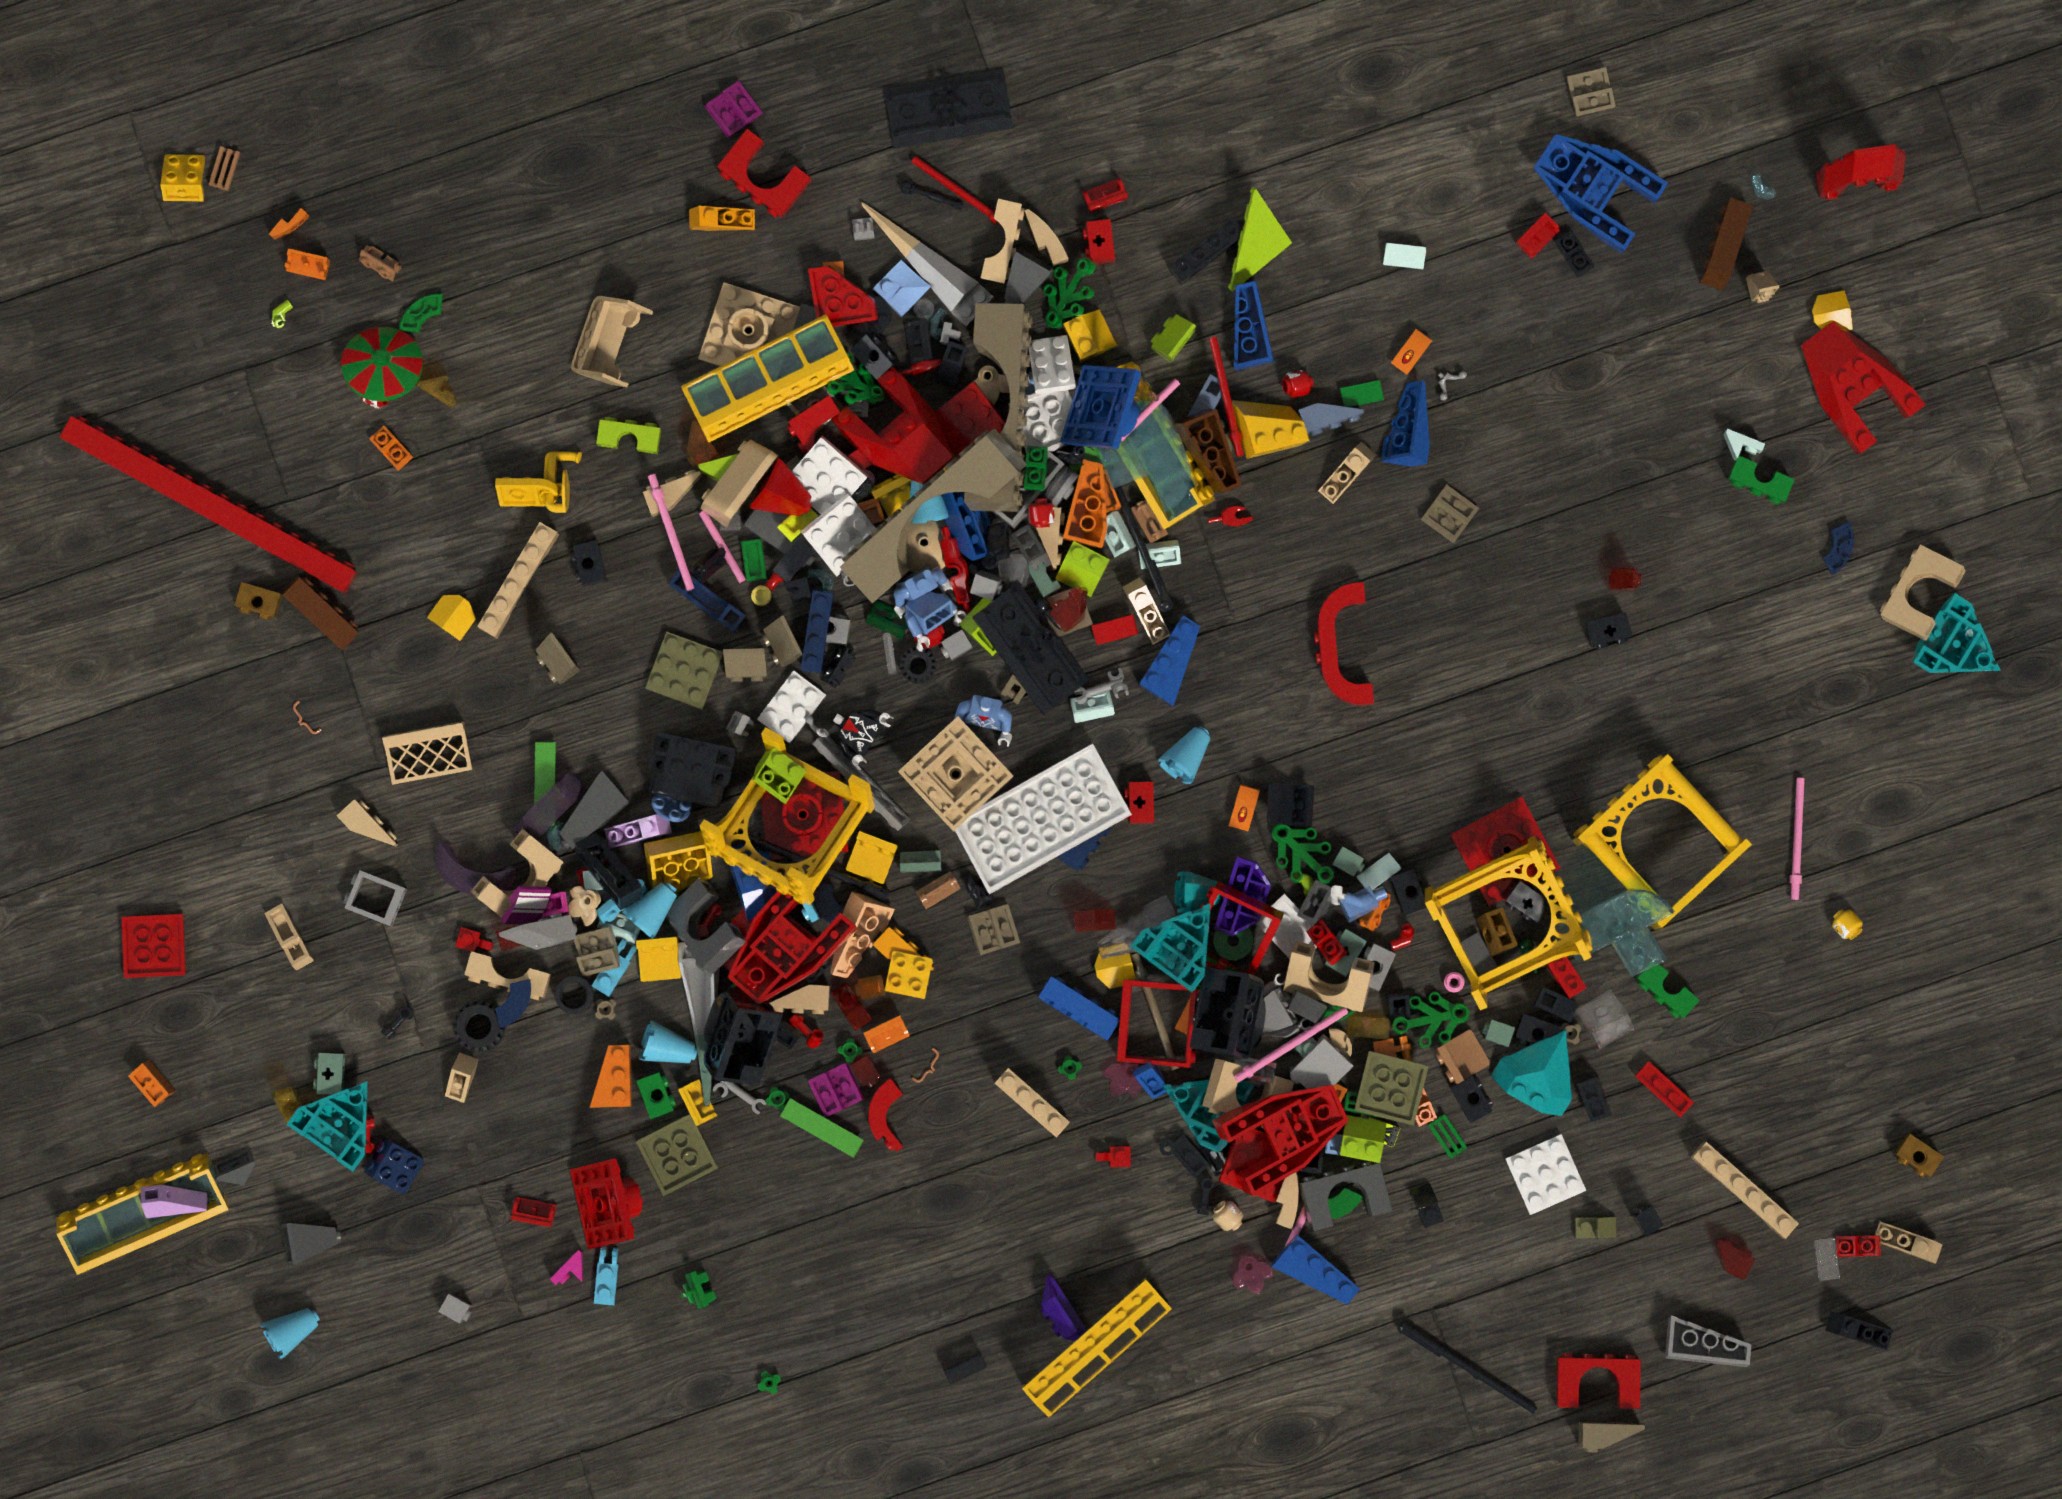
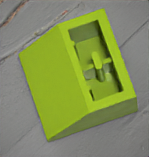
M773 747L764 753L757 764L753 781L786 804L806 773V770Z

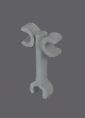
M1118 668L1119 675L1115 677L1109 671L1108 677L1110 682L1086 690L1083 687L1077 689L1074 692L1075 696L1082 694V696L1076 698L1078 704L1085 703L1090 696L1112 689L1116 699L1119 698L1118 692L1120 690H1124L1126 695H1129L1128 687L1123 682L1124 674L1122 669Z
M721 1081L713 1087L714 1092L718 1087L724 1088V1093L721 1096L723 1098L727 1096L728 1089L750 1104L753 1112L756 1114H760V1111L756 1109L757 1103L760 1102L766 1105L763 1099H755L735 1083Z

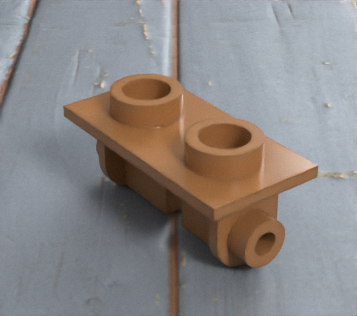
M367 245L364 250H361L359 261L365 267L372 268L383 278L394 281L395 274L402 267L398 261L388 255L382 260L381 258L384 253L372 245Z
M1147 500L1141 501L1131 508L1150 544L1168 534L1166 529H1163Z
M950 871L916 891V894L925 909H928L961 888Z

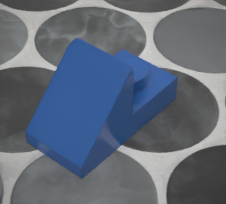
M1149 1062L1133 1071L1136 1080L1152 1099L1166 1093L1163 1085H1166L1167 1082L1158 1065Z

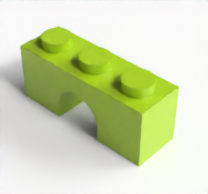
M605 417V420H600L596 443L598 446L618 449L621 437L626 434H632L637 438L638 452L658 454L661 429L657 427V424L645 423V426L637 425V421L625 420V423L617 422L616 418Z

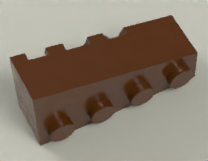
M1731 197L1727 204L1723 203L1720 211L1722 219L1716 224L1714 232L1717 234L1715 239L1712 238L1708 249L1711 252L1709 256H1706L1703 264L1705 269L1700 281L1701 284L1721 291L1724 290L1731 277L1753 205Z
M1204 409L1172 423L1214 492H1227L1242 485L1217 409Z
M297 575L281 591V594L343 651L359 634L356 630L358 626L350 618L346 621L341 616L343 612L335 604L331 607L326 602L328 598L321 591L315 592L311 588L313 584L306 577L302 579Z

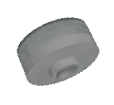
M1066 466L1051 482L1043 499L1047 498V502L1053 503L1054 507H1057L1063 499L1067 500L1076 488L1074 484L1079 478V474Z

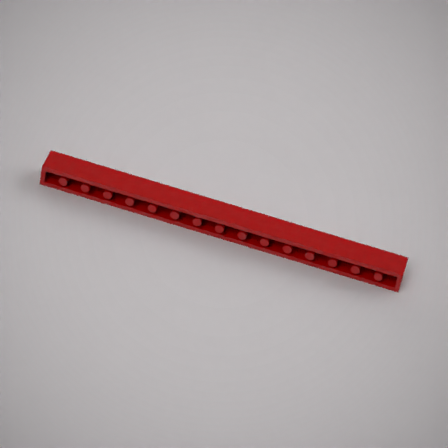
M78 415L77 419L72 416L70 417L60 435L61 439L345 594L347 593L357 575V572L353 570L355 566L346 561H343V563L336 561L337 556L328 551L323 554L318 551L319 546L309 541L307 544L301 542L299 535L290 532V534L283 532L284 527L275 522L272 525L265 522L266 518L256 512L254 515L248 513V508L240 503H237L235 506L229 502L231 498L220 493L218 496L213 494L211 487L203 483L201 486L195 484V479L185 473L183 477L176 473V468L169 464H166L165 467L160 465L159 459L150 454L148 457L140 454L142 450L132 444L130 448L123 444L124 440L115 435L112 438L105 435L106 430L97 425L95 428L87 425L89 421Z

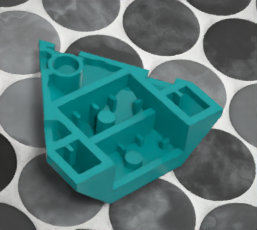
M1954 593L1935 613L1933 619L1936 624L1927 640L1920 639L1917 643L1912 662L1928 673L2001 671L1994 659L1993 651L1981 623L1978 622L1974 613L1973 605Z
M1210 903L1198 910L1189 911L1161 922L1160 925L1143 929L1130 947L1176 982L1193 992L1205 976Z
M1565 1029L1557 1035L1531 1044L1512 1055L1502 1057L1492 1072L1491 1077L1507 1094L1544 1114L1562 1116L1572 1100L1567 1030Z
M1209 1080L1185 1082L1183 1085L1171 1086V1084L1163 1085V1088L1200 1145L1217 1153L1227 1146L1229 1142L1220 1139L1212 1121L1225 1114V1112L1217 1115L1208 1112V1107L1202 1106ZM1244 1080L1237 1083L1236 1098L1241 1106L1249 1103L1254 1089L1253 1084Z
M368 1081L299 1107L286 1125L301 1136L309 1139L333 1156L339 1163L354 1172L365 1156Z

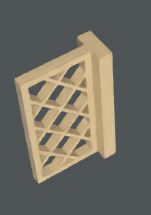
M464 721L382 737L392 785L472 770ZM453 736H462L463 744L459 750L448 743ZM447 737H449V739L447 740V742L442 739V738H447ZM438 739L444 743L439 753L428 747L432 740ZM414 743L424 747L419 757L409 751V748ZM446 745L456 751L451 761L440 755ZM399 747L405 751L399 761L391 756L390 748ZM426 749L436 755L431 765L420 759ZM406 753L417 759L411 769L401 763ZM458 753L466 758L467 766L458 767L452 763ZM438 757L448 763V766L443 771H438L432 767ZM392 760L397 763L394 768ZM418 761L429 767L425 774L419 775L413 771ZM398 765L409 771L404 778H395L394 770Z

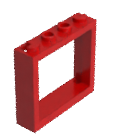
M1218 881L1215 887H1210L1206 895L1209 898L1207 904H1211L1210 911L1218 894L1272 919L1246 972L1229 963L1226 964L1242 973L1254 976L1277 931L1284 912ZM1208 953L1206 954L1207 956L1212 957V958H1214V959H1216V960L1219 961L1218 958H1216V957H1214V956H1212V955H1210V954H1208ZM1206 960V966H1207L1208 963H1209L1212 967L1215 966V964H1213V963H1211V962H1209V961Z
M1124 979L1117 1061L1143 1064L1151 1062L1154 1065L1190 1068L1191 1064L1196 1061V1051H1193V1048H1189L1194 1026L1193 1016L1196 1013L1197 996L1200 992L1198 986L1190 994L1185 1060L1127 1055L1132 987L1189 990L1179 983Z

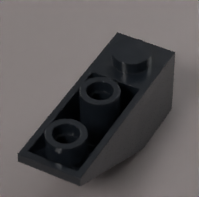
M1832 1311L1825 1330L1884 1350L1888 1349L1893 1332L1892 1330Z

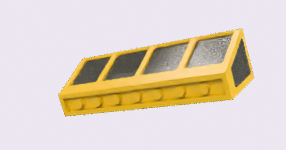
M1144 1278L1130 1291V1294L1039 1374L1036 1373L1022 1386L1023 1391L1050 1417L1172 1308Z

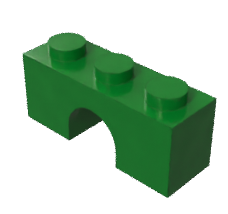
M1738 456L1727 478L1731 482L1730 485L1742 489V487L1750 490V494L1757 497L1761 495L1766 496L1769 502L1776 505L1786 502L1795 479L1776 471L1770 482H1759L1754 474L1758 463Z
M1651 960L1636 977L1639 981L1637 985L1645 992L1649 990L1653 993L1654 996L1652 998L1662 1006L1664 1003L1670 1008L1668 1012L1674 1018L1680 1017L1684 1019L1700 1000L1686 987H1682L1674 995L1668 994L1663 988V981L1669 972L1655 960Z

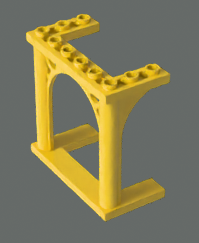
M765 727L761 735L766 751L775 747L806 770L804 778L850 802L849 806L821 848L808 859L792 864L775 863L762 857L749 840V818L766 792L764 788L753 781V778L732 809L721 821L712 824L704 819L700 824V829L709 854L714 857H722L730 866L734 867L736 865L742 868L741 870L749 876L753 874L758 877L763 884H771L780 893L793 896V899L798 903H806L811 906L814 901L813 893L865 813L871 814L875 808L870 783L854 774L848 779L849 786L788 754L783 736ZM742 829L743 834H738V830ZM736 840L746 842L745 846L740 849L731 847L732 843ZM749 851L752 854L748 857V855L744 852ZM803 866H810L806 869L807 874H805ZM780 869L784 870L785 876L781 872L777 873V871Z
M1668 754L1655 757L1647 765L1649 769H1644L1637 776L1639 780L1634 785L1630 782L1622 790L1624 794L1619 799L1615 796L1607 804L1609 808L1604 813L1600 810L1593 816L1594 822L1591 825L1585 824L1573 833L1575 838L1572 839L1576 846L1583 844L1590 849L1653 916L1654 920L1650 925L1654 930L1664 927L1752 845L1747 839L1743 840L1671 763L1673 759ZM1656 779H1660L1663 783V790L1660 794H1656L1653 790V782ZM1648 784L1649 795L1643 796L1642 791H1646V785ZM1669 785L1672 787L1670 789L1675 792L1672 795L1667 793ZM1657 798L1674 800L1686 806L1728 850L1724 854V858L1671 907L1659 897L1628 863L1621 846V831L1627 816L1641 803ZM1629 802L1633 804L1632 808H1628L1627 804ZM1615 816L1620 817V821L1617 824L1607 822L1608 820L1616 819ZM1606 826H1611L1617 832L1613 837H1606L1602 834V829ZM1615 841L1617 845L1613 849L1612 845H1608L1606 842Z
M1536 836L1529 838L1528 844L1435 889L1433 886L1425 889V904L1433 920H1439L1471 982V994L1480 1011L1488 1007L1487 992L1562 957L1581 955L1584 961L1592 957V938L1587 929L1583 930L1580 924L1583 922L1578 911H1573L1571 907L1574 904L1569 893L1565 895L1562 889L1565 885L1560 875L1556 877L1553 871L1555 865L1551 858L1547 859L1546 848L1542 840L1538 841ZM1534 863L1538 871L1536 875L1530 877L1526 872L1527 867ZM1523 864L1522 872L1517 873L1515 869H1520L1519 866ZM1542 872H1543V877H1542V878H1543V881L1546 880L1545 883H1543V884H1541V883L1538 881V878L1541 876ZM1513 877L1529 881L1542 891L1550 905L1551 924L1546 937L1533 950L1482 975H1478L1443 905L1497 879ZM1553 894L1555 898L1550 899L1549 895ZM1561 911V916L1566 917V919L1557 918L1556 912ZM1564 923L1569 927V931L1567 933H1559L1555 930V925ZM1552 935H1555L1557 938H1560V940L1557 941V939H1555L1553 942H1551L1550 937Z

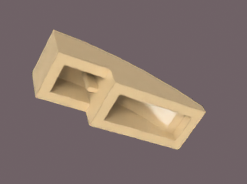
M1029 209L1025 210L1024 214L1038 251L1047 250L1053 267L1068 262L1067 254L1055 233L1040 217Z
M283 904L264 913L277 940L296 971L314 961Z
M1296 1172L1283 1180L1276 1202L1283 1204L1276 1223L1289 1229L1293 1227L1298 1207L1299 1189Z

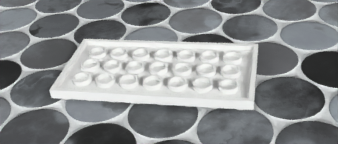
M1091 744L982 805L955 832L985 888L991 894L1132 814L1094 744Z

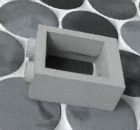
M361 870L358 874L355 873L351 884L354 885L351 893L347 892L343 902L346 904L345 909L392 927L407 889ZM364 878L395 889L385 918L353 906Z

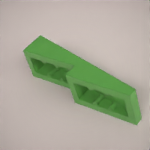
M535 742L534 826H554L556 824V742Z
M791 1098L780 1115L853 1158L864 1141Z

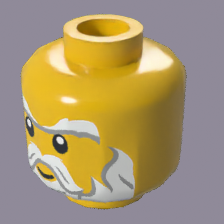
M1841 909L1833 916L1835 920L1832 927L1843 939L1849 938L1852 940L1862 932L1863 922L1853 910L1844 911Z

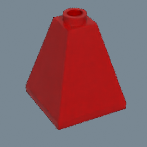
M778 458L762 477L749 507L756 510L801 516L803 512L806 514L809 512L812 506L810 502L812 496L785 463Z

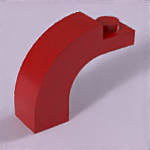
M890 1078L876 1091L871 1100L869 1124L876 1140L878 1141L884 1136L886 1138L884 1143L890 1151L895 1149L897 1152L903 1146L889 1129L886 1115L891 1104L900 1098L903 1093Z

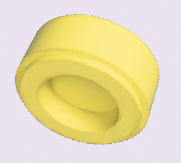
M757 586L753 589L751 598L756 605L766 606L770 603L772 594L766 586Z

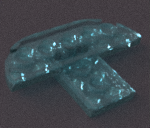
M1134 396L1133 400L1137 402L1140 413L1153 399ZM1160 404L1134 429L1135 437L1122 441L1118 449L1103 448L1098 450L1112 489L1151 475L1166 513L1174 509L1185 498L1191 484L1192 475L1190 462L1183 443L1172 425L1174 420L1167 409Z
M1632 889L1621 892L1585 910L1580 915L1583 921L1580 924L1583 930H1588L1592 938L1593 950H1591V954L1612 944L1633 977L1667 959L1647 926L1672 915L1675 911L1667 901L1655 893L1641 889ZM1573 955L1576 961L1582 958L1581 955Z

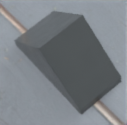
M1295 990L1286 1009L1317 1024L1323 1020L1329 1007Z

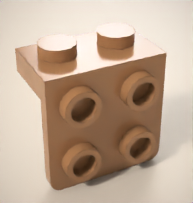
M1471 1030L1436 1048L1437 1053L1435 1056L1440 1065L1444 1063L1447 1069L1445 1072L1450 1082L1454 1081L1455 1084H1459L1490 1064Z

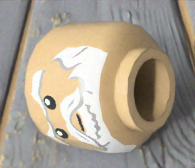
M1221 1201L1213 1209V1219L1224 1231H1235L1242 1225L1243 1212L1234 1202Z

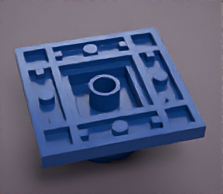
M1083 365L1060 442L1066 445L1118 449L1122 437L1132 432L1137 424V418H1139V406L1133 399L1142 372L1137 369Z

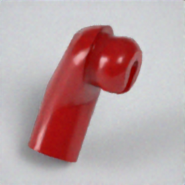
M774 572L764 586L773 591L778 583L784 580Z
M1404 924L1400 937L1389 941L1393 951L1411 943L1414 936L1412 925Z

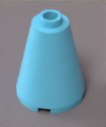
M911 480L910 498L913 495L917 498L915 493L924 485ZM942 495L924 502L915 513L911 523H927L930 520L939 521L948 518V511Z
M1194 727L1158 759V762H1161L1160 766L1175 779L1178 776L1183 778L1182 783L1191 784L1209 744V732L1203 727Z
M661 882L643 895L640 900L624 909L622 913L653 939L677 897L674 893L677 889L669 882L666 884Z
M650 1021L641 1043L644 1052L639 1051V1059L643 1061L690 1063L691 1060H695L698 1049L695 1048L693 1042L655 1021Z
M307 1308L263 1322L260 1326L261 1328H266L263 1333L273 1351L280 1352L278 1358L281 1360L318 1327L317 1321L320 1319L315 1310L310 1311Z

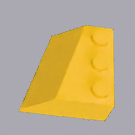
M1231 400L1238 431H1241V443L1246 459L1301 446L1309 441L1304 421L1291 406Z
M701 831L644 843L647 875L651 889L661 882L664 884L669 882L677 889L674 893L679 895L678 892L690 887L698 878L706 881L713 877L711 856L707 852Z

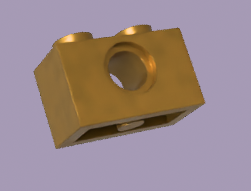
M241 582L234 606L238 607L241 613L250 615L252 611L258 613L259 618L270 621L271 617L276 619L283 595ZM257 597H262V606L258 608L254 607V599Z
M1503 907L1476 918L1491 956L1506 952L1518 945Z
M1906 1134L1894 1152V1155L1898 1157L1896 1160L1906 1167L1909 1164L1915 1168L1913 1172L1922 1178L1925 1176L1931 1177L1944 1158L1943 1155L1911 1134ZM1917 1151L1922 1154V1160L1919 1163L1913 1160V1154Z

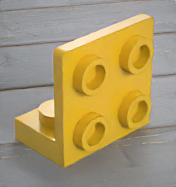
M166 154L164 156L160 184L163 201H204L205 195L202 183L205 165L204 155Z
M895 475L872 487L871 493L875 499H879L888 517L897 509L902 511L900 507L910 499L911 480Z
M859 831L846 870L884 884L898 846Z
M678 937L636 941L642 982L679 979L682 977L679 967Z
M893 951L885 991L925 999L933 960L927 957Z

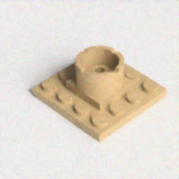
M723 283L698 359L722 366L793 331L800 307ZM751 328L752 332L747 334L745 333L746 329ZM785 355L764 365L773 382L778 379ZM760 368L745 374L766 381Z
M958 716L898 771L953 832L1013 777L1007 768ZM957 771L960 773V776L953 778L952 773Z

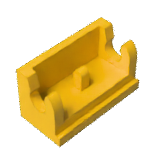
M696 1080L678 1089L696 1126L717 1116L711 1102L709 1106L704 1104L703 1088L700 1080Z

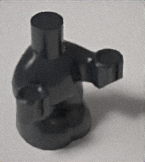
M972 875L965 879L968 883L967 892L975 902L978 910L987 907L995 900L994 896L988 893L984 884L976 883Z

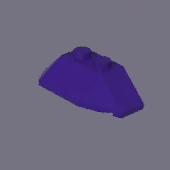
M1237 856L1228 886L1266 903L1271 882L1257 862ZM1224 897L1214 930L1234 936L1258 923L1262 914Z
M1048 1274L1041 1302L1043 1308L1040 1310L1046 1320L1050 1318L1054 1323L1052 1329L1057 1337L1062 1335L1063 1339L1076 1341L1088 1330L1052 1274Z

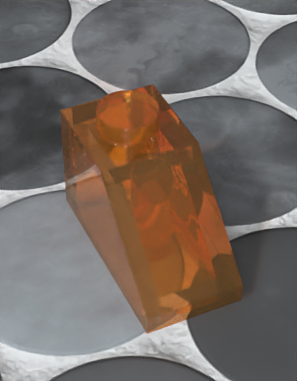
M693 421L686 450L689 456L686 458L692 467L697 465L699 468L698 464L713 461L719 457V454L711 442H708L697 422Z
M882 975L858 979L859 984H855L856 995L861 996V1000L886 996Z

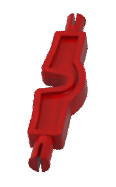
M944 526L940 528L944 539L940 544L945 566L958 569V574L950 577V583L957 603L962 604L964 612L968 615L972 611L970 601L973 600L968 582L969 568L960 554L956 538H951L949 526Z

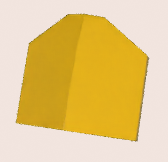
M1845 290L1817 296L1812 313L1815 324L1821 330L1832 321L1847 331L1853 330L1851 309Z
M443 595L427 617L459 641H461L476 620L470 602L460 595Z
M1127 943L1100 949L1094 965L1096 975L1109 989L1123 986L1124 979L1136 980Z

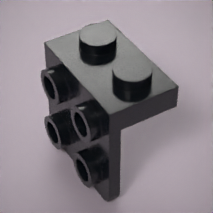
M1271 782L1268 791L1267 822L1288 826H1312L1314 786Z

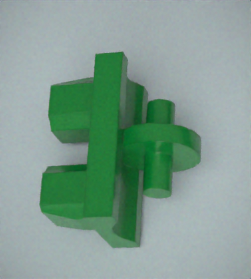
M694 1271L685 1275L688 1283L682 1285L685 1293L680 1294L681 1299L687 1297L689 1304L695 1302L698 1309L709 1306L708 1303L715 1300L716 1295L713 1289L707 1291L702 1289L701 1284L709 1281L707 1272L701 1271L696 1273Z

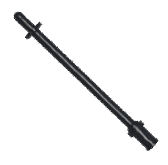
M758 833L757 837L748 834L754 849L758 846L794 862L808 859L760 839L761 833ZM829 868L826 873L828 876L861 889L864 892L863 895L867 896L869 894L884 902L890 890L874 884L870 879L864 882L833 868Z

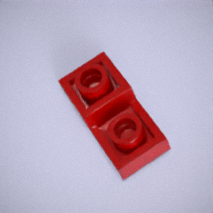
M1134 614L1092 625L1096 645L1139 634Z
M1321 919L1316 925L1306 931L1330 965L1333 966L1348 954L1324 920Z
M1880 1235L1836 1236L1837 1257L1881 1256Z

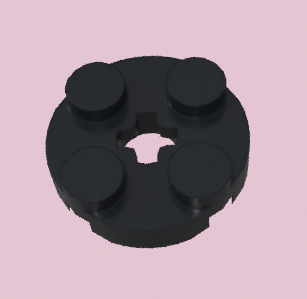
M870 295L875 299L878 320L854 323L853 326L864 335L872 331L880 335L889 326L892 317L891 309L882 297Z

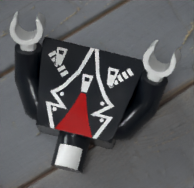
M859 710L857 713L853 712L849 719L840 713L834 718L832 723L841 728L838 734L840 738L838 744L843 755L857 769H861L858 766L860 761L867 763L863 757L884 727L883 725L886 727L891 726L886 721L888 718L894 719L892 715L876 710Z

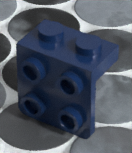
M384 1136L378 1142L376 1151L372 1158L367 1161L363 1172L393 1190L405 1194L423 1165L424 1160Z

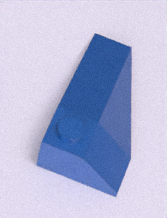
M1422 380L1406 384L1398 404L1400 410L1396 419H1392L1391 425L1393 427L1389 436H1386L1383 442L1382 462L1410 467L1427 464L1430 441L1425 381Z

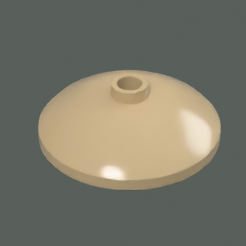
M930 520L927 523H910L906 540L909 571L914 573L929 565L930 569L934 567L943 569L945 567L940 544L944 540L940 528L946 526L945 521ZM926 539L928 545L921 546V540Z

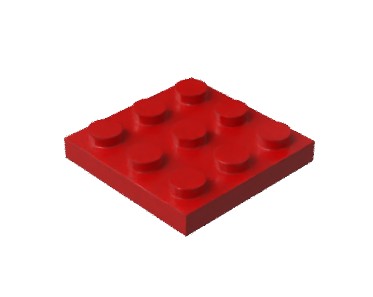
M975 381L935 412L951 451L959 458L961 457L958 454L971 443L976 445L973 441L986 429L990 432L995 428L1000 434L1006 423Z
M184 914L122 917L124 978L186 975Z
M1253 1129L1233 1140L1218 1181L1242 1190L1236 1174L1274 1153L1266 1133ZM1283 1180L1261 1191L1256 1196L1275 1203Z

